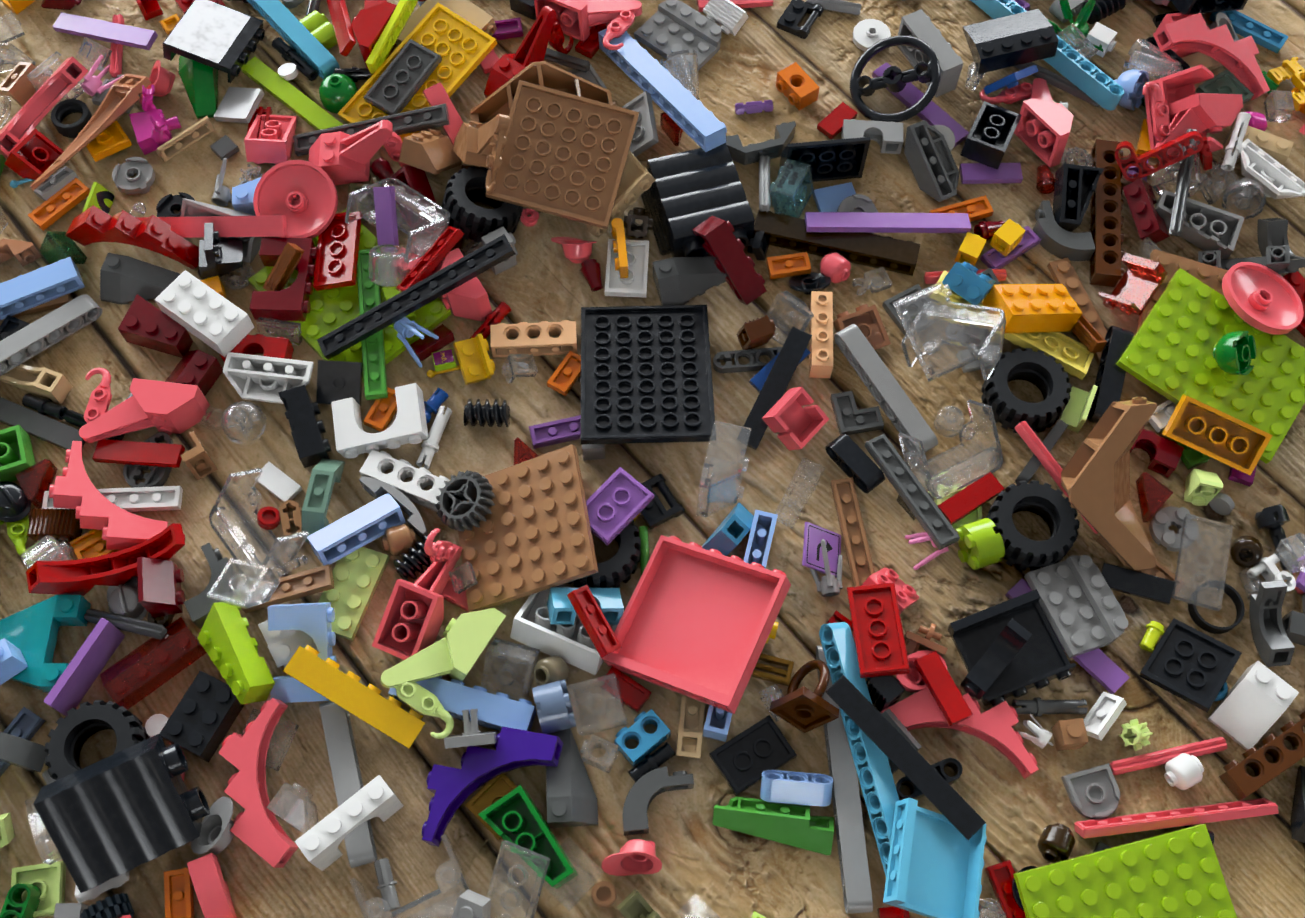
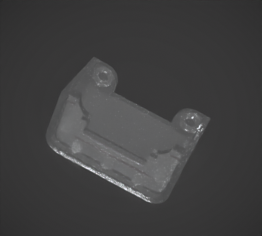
M942 281L892 302L928 382L976 361V356L980 354L975 343L970 344L949 298L953 294L948 284L943 285Z

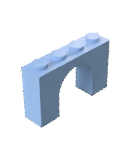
M331 602L278 604L267 607L268 631H303L314 640L317 651L320 652L318 654L319 658L324 661L330 658L337 662L336 656H333L332 646L336 644L335 632H332L331 622L335 620V610L331 608ZM291 676L273 677L275 684L270 692L271 698L282 700L284 703L330 701Z

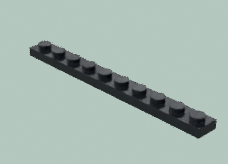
M505 234L317 339L324 357L327 360L331 359L515 255Z

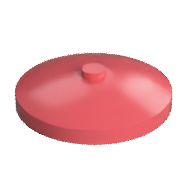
M289 160L273 166L261 177L254 192L253 205L256 216L286 215L287 237L281 238H315L325 231L334 219L338 206V196L333 181L318 165L304 160Z
M1240 262L1233 265L1225 273L1222 279L1224 296L1234 312L1252 327L1269 334L1283 335L1291 332L1301 323L1304 314L1301 299L1290 283L1277 272L1258 263Z

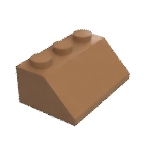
M430 128L427 131H421L417 134L413 133L403 138L399 162L435 175L460 166L462 163L461 159L453 151V144L449 137L441 134L439 129Z

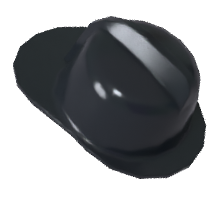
M10 481L0 482V520L4 522L22 520L31 510L29 497L16 483Z

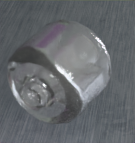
M382 244L371 248L369 252V279L374 284L385 288L397 287L409 273V252L405 248L393 244Z
M51 535L44 536L21 554V560L28 569L36 561L74 560V558L70 555L73 552L70 546L65 541L60 543Z

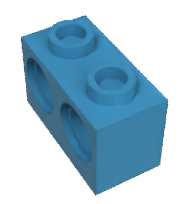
M652 709L647 713L645 711L640 713L634 719L635 723L631 727H624L615 735V746L633 768L645 758L644 756L652 753L665 742L671 734L670 729ZM648 724H653L657 727V730L650 734L644 731V727ZM630 739H634L639 745L635 749H628L625 743Z

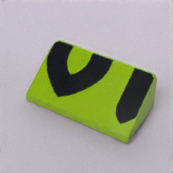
M94 182L82 213L94 205L109 214L115 198L114 194L99 183Z

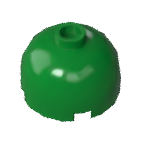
M341 73L327 76L319 88L323 107L329 112L336 114L358 91L353 79Z
M1248 331L1231 332L1219 340L1213 350V357L1221 370L1232 375H1247L1252 371L1254 365H1250L1251 359H1256V343L1253 335H1248Z

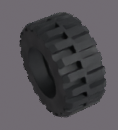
M470 166L468 169L463 168L458 173H454L450 180H448L441 207L445 222L448 226L460 229L464 233L463 239H470L474 241L473 243L478 244L482 242L481 237L503 226L508 233L511 232L513 234L517 229L523 207L486 197V176L489 169ZM471 201L486 203L494 209L479 207Z
M1020 348L1013 349L1011 353L1005 352L990 367L982 385V403L986 404L985 410L987 414H992L991 419L995 423L1000 422L1002 428L1006 430L1010 428L1013 429L1014 433H1017L1015 430L1016 425L1026 421L1033 431L1036 430L1037 433H1040L1055 424L1071 397L1069 395L1071 384L1068 383L1070 378L1067 372H1063L1064 367L1061 363L1057 364L1055 358L1051 355L1048 357L1044 355L1043 351L1038 350L1035 352L1031 348H1025L1024 351H1021ZM1012 380L1031 382L1041 391L1044 401L1029 403L1018 399L1010 391L1008 382Z
M1024 480L1019 481L1016 486L1015 484L1009 485L1005 491H1001L997 496L986 518L994 522L996 526L992 528L996 534L1000 533L1005 547L1003 558L1007 560L1006 564L1012 567L1015 564L1019 570L1025 571L1026 568H1030V571H1034L1041 567L1059 563L1073 546L1078 536L1079 521L1075 519L1078 514L1075 508H1071L1069 498H1064L1062 496L1063 492L1058 488L1054 490L1051 488L1052 485L1048 483L1041 485L1039 481L1031 480L1027 484V481ZM1028 511L1039 515L1049 527L1050 539L1035 541L1026 538L1014 526L1012 514Z
M634 520L615 538L619 544L618 552L608 561L597 563L598 573L568 582V584L573 582L575 588L588 585L589 588H620V582L627 583L631 579L630 574H635L641 556V538L639 537L638 527L634 525Z
M95 700L93 705L87 701L81 703L79 709L73 707L68 710V715L65 718L60 717L57 720L58 726L56 729L50 730L48 737L51 740L50 743H45L44 749L45 752L49 753L48 756L44 757L45 765L50 767L48 769L50 777L57 781L82 769L79 760L80 752L84 743L93 734L107 729L114 730L117 738L114 754L146 740L148 734L145 727L142 726L141 720L123 706L112 701L106 703L103 700Z

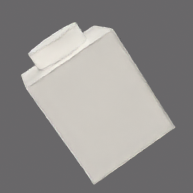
M1097 22L1088 33L1083 48L1103 58L1107 51L1111 52L1117 43L1115 37L1118 32Z

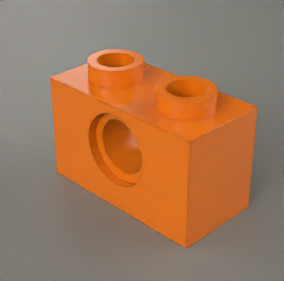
M796 62L777 72L776 87L778 91L782 92L788 98L790 104L794 105L799 111L818 100L820 87Z

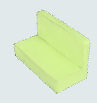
M1093 385L1090 392L1074 386L1071 387L1070 400L1060 416V419L1068 424L1067 429L1079 433L1086 422L1098 386Z

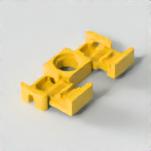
M1293 57L1291 61L1288 59L1284 60L1280 67L1268 70L1267 76L1278 85L1283 80L1285 81L1286 78L1288 80L1291 79V82L1300 92L1289 93L1287 101L1296 111H1299L1301 106L1305 105V82L1301 81L1302 79L1305 80V69L1297 62L1299 58Z

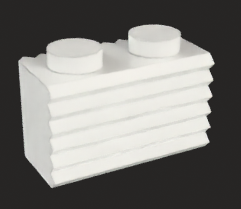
M710 0L705 5V8H703L705 16L717 23L722 28V32L727 35L731 33L735 36L748 19L746 11L729 0Z

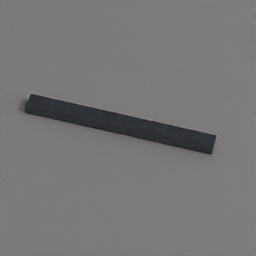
M844 675L825 692L967 840L986 823Z

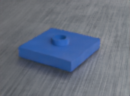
M1032 65L985 86V94L987 95L1004 87L1010 89L1019 85L1018 81L1039 72L1037 66Z

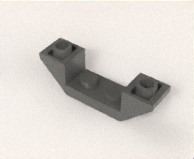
M795 121L776 125L774 140L770 139L744 147L738 134L726 136V144L732 160L742 165L759 162L762 155H768L770 159L781 157L782 151L794 138Z
M1289 245L1266 247V256L1234 259H1221V250L1198 251V262L1229 270L1233 265L1240 262H1253L1279 272L1290 265Z

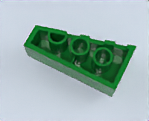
M521 785L478 814L553 888L559 889L578 875L528 792Z

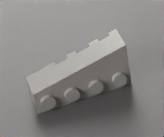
M1164 190L1154 208L1158 215L1164 219L1165 225L1169 229L1175 193ZM1187 198L1180 237L1203 251L1221 250V259H1228L1234 251L1245 217Z

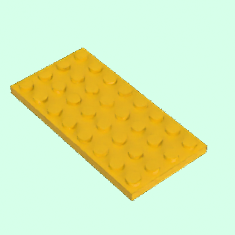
M438 2L337 114L348 124L388 116L385 112L366 102L363 97L410 39L440 55L442 61L401 113L431 107L423 94V90L441 82L450 98L498 44L497 40ZM420 131L406 133L399 136L403 142L404 137L410 136L413 133L417 134Z

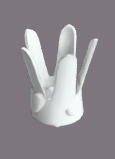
M1030 713V717L1036 724L1030 720H1024L1023 725L1036 737L1024 732H1017L1021 737L1032 741L1041 749L1047 743L1053 746L1054 744L1049 741L1053 733L1045 730Z

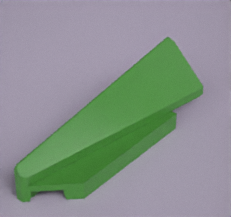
M736 796L730 799L729 805L714 806L712 823L715 826L824 855L831 854L834 836V817L810 816V806L771 803L762 799Z

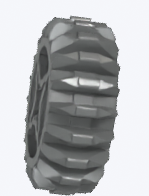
M467 470L464 473L459 471L457 476L451 475L450 481H444V488H439L441 495L436 496V499L439 501L435 505L438 509L436 514L441 518L442 523L448 525L453 530L464 532L466 529L472 531L473 526L480 527L481 520L486 521L485 516L487 514H492L489 508L495 505L492 501L496 497L492 492L494 488L488 479L484 476L482 477L478 472Z

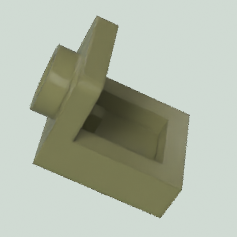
M637 890L629 894L616 907L625 918H661Z

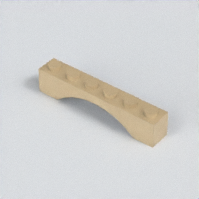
M20 364L0 376V381L43 398L51 399L58 404L63 403L73 388L63 374L45 367L38 368Z

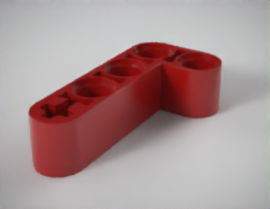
M1191 131L1139 156L1132 143L1123 141L1116 146L1115 159L1124 178L1134 182L1139 178H1144L1198 153L1203 148V137L1199 132ZM1190 139L1197 141V145L1193 146L1190 144ZM1180 143H1183L1186 151L1183 152V148ZM1174 147L1179 150L1176 156H1169L1167 154L1170 148ZM1127 148L1131 153L1123 157L1119 154V150ZM1150 157H1156L1159 162L1156 165H1149L1147 160ZM1135 166L1139 171L1132 175L1127 172V169Z

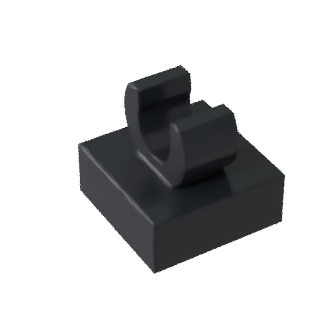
M756 231L754 238H748L747 252L754 254L757 260L765 261L769 242L764 231Z

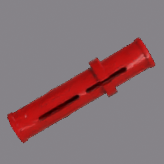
M501 302L491 314L485 317L483 324L470 338H475L477 334L482 333L483 339H486L491 334L490 325L500 323L511 312V308L506 303Z

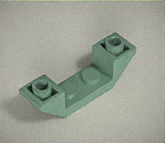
M322 458L312 469L302 507V542L309 543L307 539L309 535L330 525L326 515L334 483H340L345 465L344 461Z

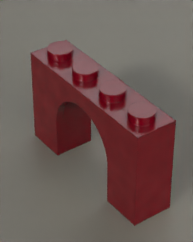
M262 237L259 256L264 266H275L287 242L298 245L305 252L295 268L298 271V276L291 286L281 291H252L249 309L255 320L306 321L307 313H310L311 309L309 296L313 294L312 277H314L315 259L318 250L312 238Z

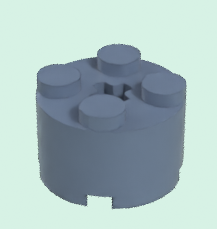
M565 680L532 688L543 734L576 727Z

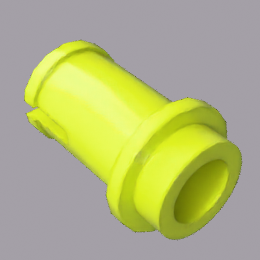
M1151 621L1146 625L1147 630L1139 643L1140 648L1147 652L1154 651L1160 636L1165 633L1163 630L1164 626L1156 621Z

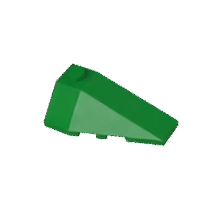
M180 56L178 72L197 119H202L206 116L214 118L213 116L218 104V70Z

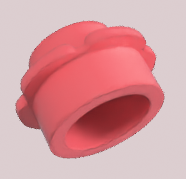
M529 208L523 209L520 217L523 225L527 227L536 225L539 213Z

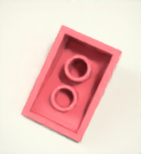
M257 114L244 139L247 162H254L255 164L274 163L277 165L281 162L289 161L292 155L297 116L270 115V120L265 122L266 114H262L259 138L257 139L261 115Z

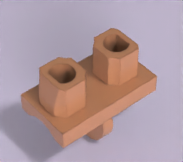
M931 623L929 628L920 625L918 632L925 634V638L910 631H907L904 636L906 638V651L910 654L917 652L920 644L928 647L930 651H936L941 656L946 654L948 648L930 641L931 637L938 641L942 637V634L934 631L936 627L934 623Z

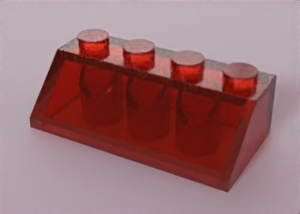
M182 617L166 627L167 633L163 639L150 638L100 674L103 686L115 703L127 710L207 653Z

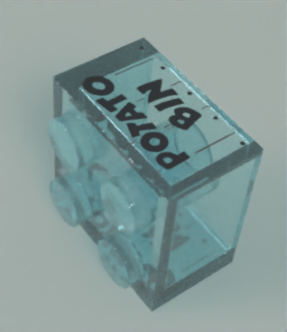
M787 159L784 166L780 167L778 177L775 182L771 183L769 189L775 213L790 215L795 218L800 217L814 191L810 165Z

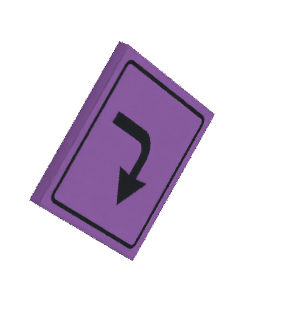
M805 522L802 565L825 574L821 540L824 539L831 575H835V578H837L838 556L841 555V535Z

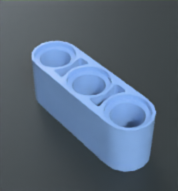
M765 770L762 772L760 798L771 803L829 806L832 799L833 778L820 773Z

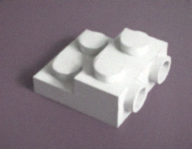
M268 620L258 624L277 667L283 665L285 668L299 646L305 648L309 645L317 650L314 640L303 631H268Z

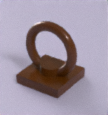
M812 660L804 664L793 676L788 686L787 695L771 702L769 711L804 733L839 718V709L822 698L830 679L827 664L821 660ZM816 669L820 671L819 683L814 692L805 686L798 689L801 681L808 673Z

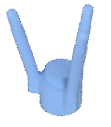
M405 316L395 322L394 329L398 332L397 338L402 341L414 361L422 368V363L406 340V337L411 338L415 334L419 338L424 339V335L419 331L436 340L439 339V336L418 325L415 321H410Z

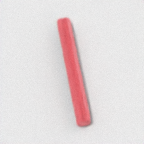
M1217 737L1116 760L1110 763L1113 775H1120L1166 764V762L1182 753L1198 757L1224 751L1228 746L1224 737Z

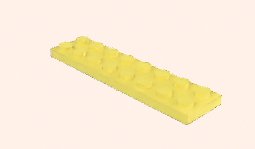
M945 270L943 271L929 298L938 304L952 309L955 313L965 316L975 324L989 329L992 333L1002 336L1014 345L1024 349L1031 348L1035 352L1038 350L1043 351L1044 355L1048 357L1051 355L1055 358L1057 364L1061 363L1064 371L1068 372L1071 376L1083 380L1095 354L1089 352L1085 345L1060 332L1001 333L982 304L985 298L978 307L973 306L941 283L949 273Z

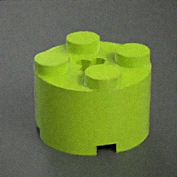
M983 518L955 529L960 536L958 541L960 548L958 550V557L962 563L966 562L973 570L1001 562L1002 559L1000 558L1005 555L1002 536L1000 533H995L992 527L996 525L991 519Z

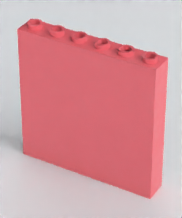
M661 535L615 629L614 634L621 648L604 656L602 660L609 667L613 666L621 672L735 714L791 584L786 574L778 569L771 571L756 562L749 564L737 556H725L716 549H710L709 551L703 549L697 543L690 542L688 544L682 542L678 537Z

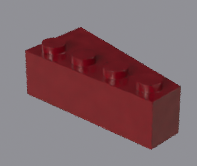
M711 216L692 229L696 236H701L705 241L702 246L706 252L716 258L714 264L722 274H727L725 280L741 303L748 305L767 291L764 287L765 280L754 270V261L744 253L745 246L739 238L736 239L733 232L735 230L729 221Z

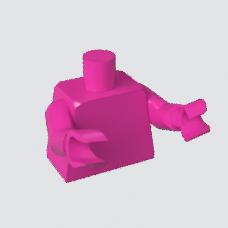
M153 84L151 89H146L142 85V109L144 112L129 114L137 142L144 155L157 150L158 147L172 139V130L181 128L177 116L166 119L163 111L157 109L153 104L152 95L155 94V86Z

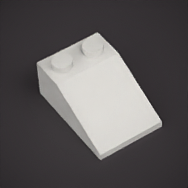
M1256 661L1244 671L1227 696L1209 716L1208 720L1247 751L1261 739L1286 711L1299 692L1260 661Z

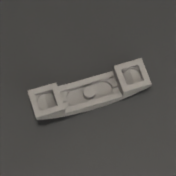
M362 476L359 479L363 489L375 499L389 493L401 510L410 516L407 519L409 527L413 528L420 538L423 536L428 537L427 529L419 511L401 491L375 478Z

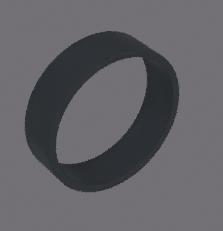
M1220 581L1203 583L1191 594L1188 601V611L1194 623L1204 631L1213 634H1222L1232 630L1241 622L1245 612L1244 602L1240 594L1232 586ZM1205 588H1214L1226 593L1236 607L1237 616L1234 624L1228 627H1217L1206 622L1196 608L1195 600L1198 591Z

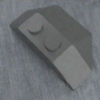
M926 120L908 126L904 153L920 190L938 202L957 195L959 170L944 135L930 126Z

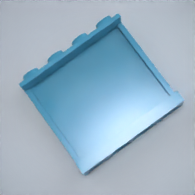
M906 798L897 801L895 804L883 903L928 918H979V898L982 891L981 877L984 867V845L987 840L986 824L967 840L944 815L917 806L918 800Z

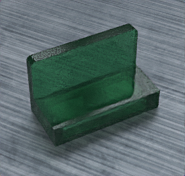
M47 231L40 247V253L49 264L71 257L75 264H85L87 256L72 239L65 236L66 232Z

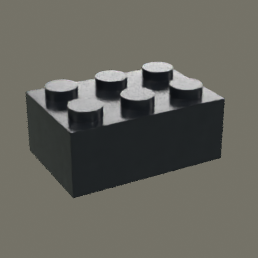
M984 101L966 138L960 156L998 170L1019 123L1021 114Z
M199 671L161 730L160 736L171 744L177 743L181 749L209 763L245 704H240L228 684Z

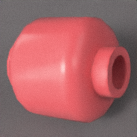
M835 252L827 254L822 258L820 272L826 277H830L831 282L840 283L849 278L851 264L842 255Z

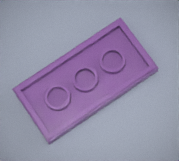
M101 618L48 693L44 703L62 715L67 716L68 710L78 706L125 635L111 622Z

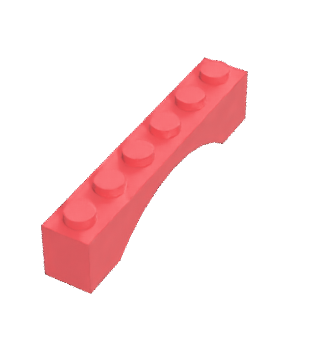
M73 56L67 58L0 131V155H3L4 158H8L10 152L33 131L46 114L87 74L88 70Z

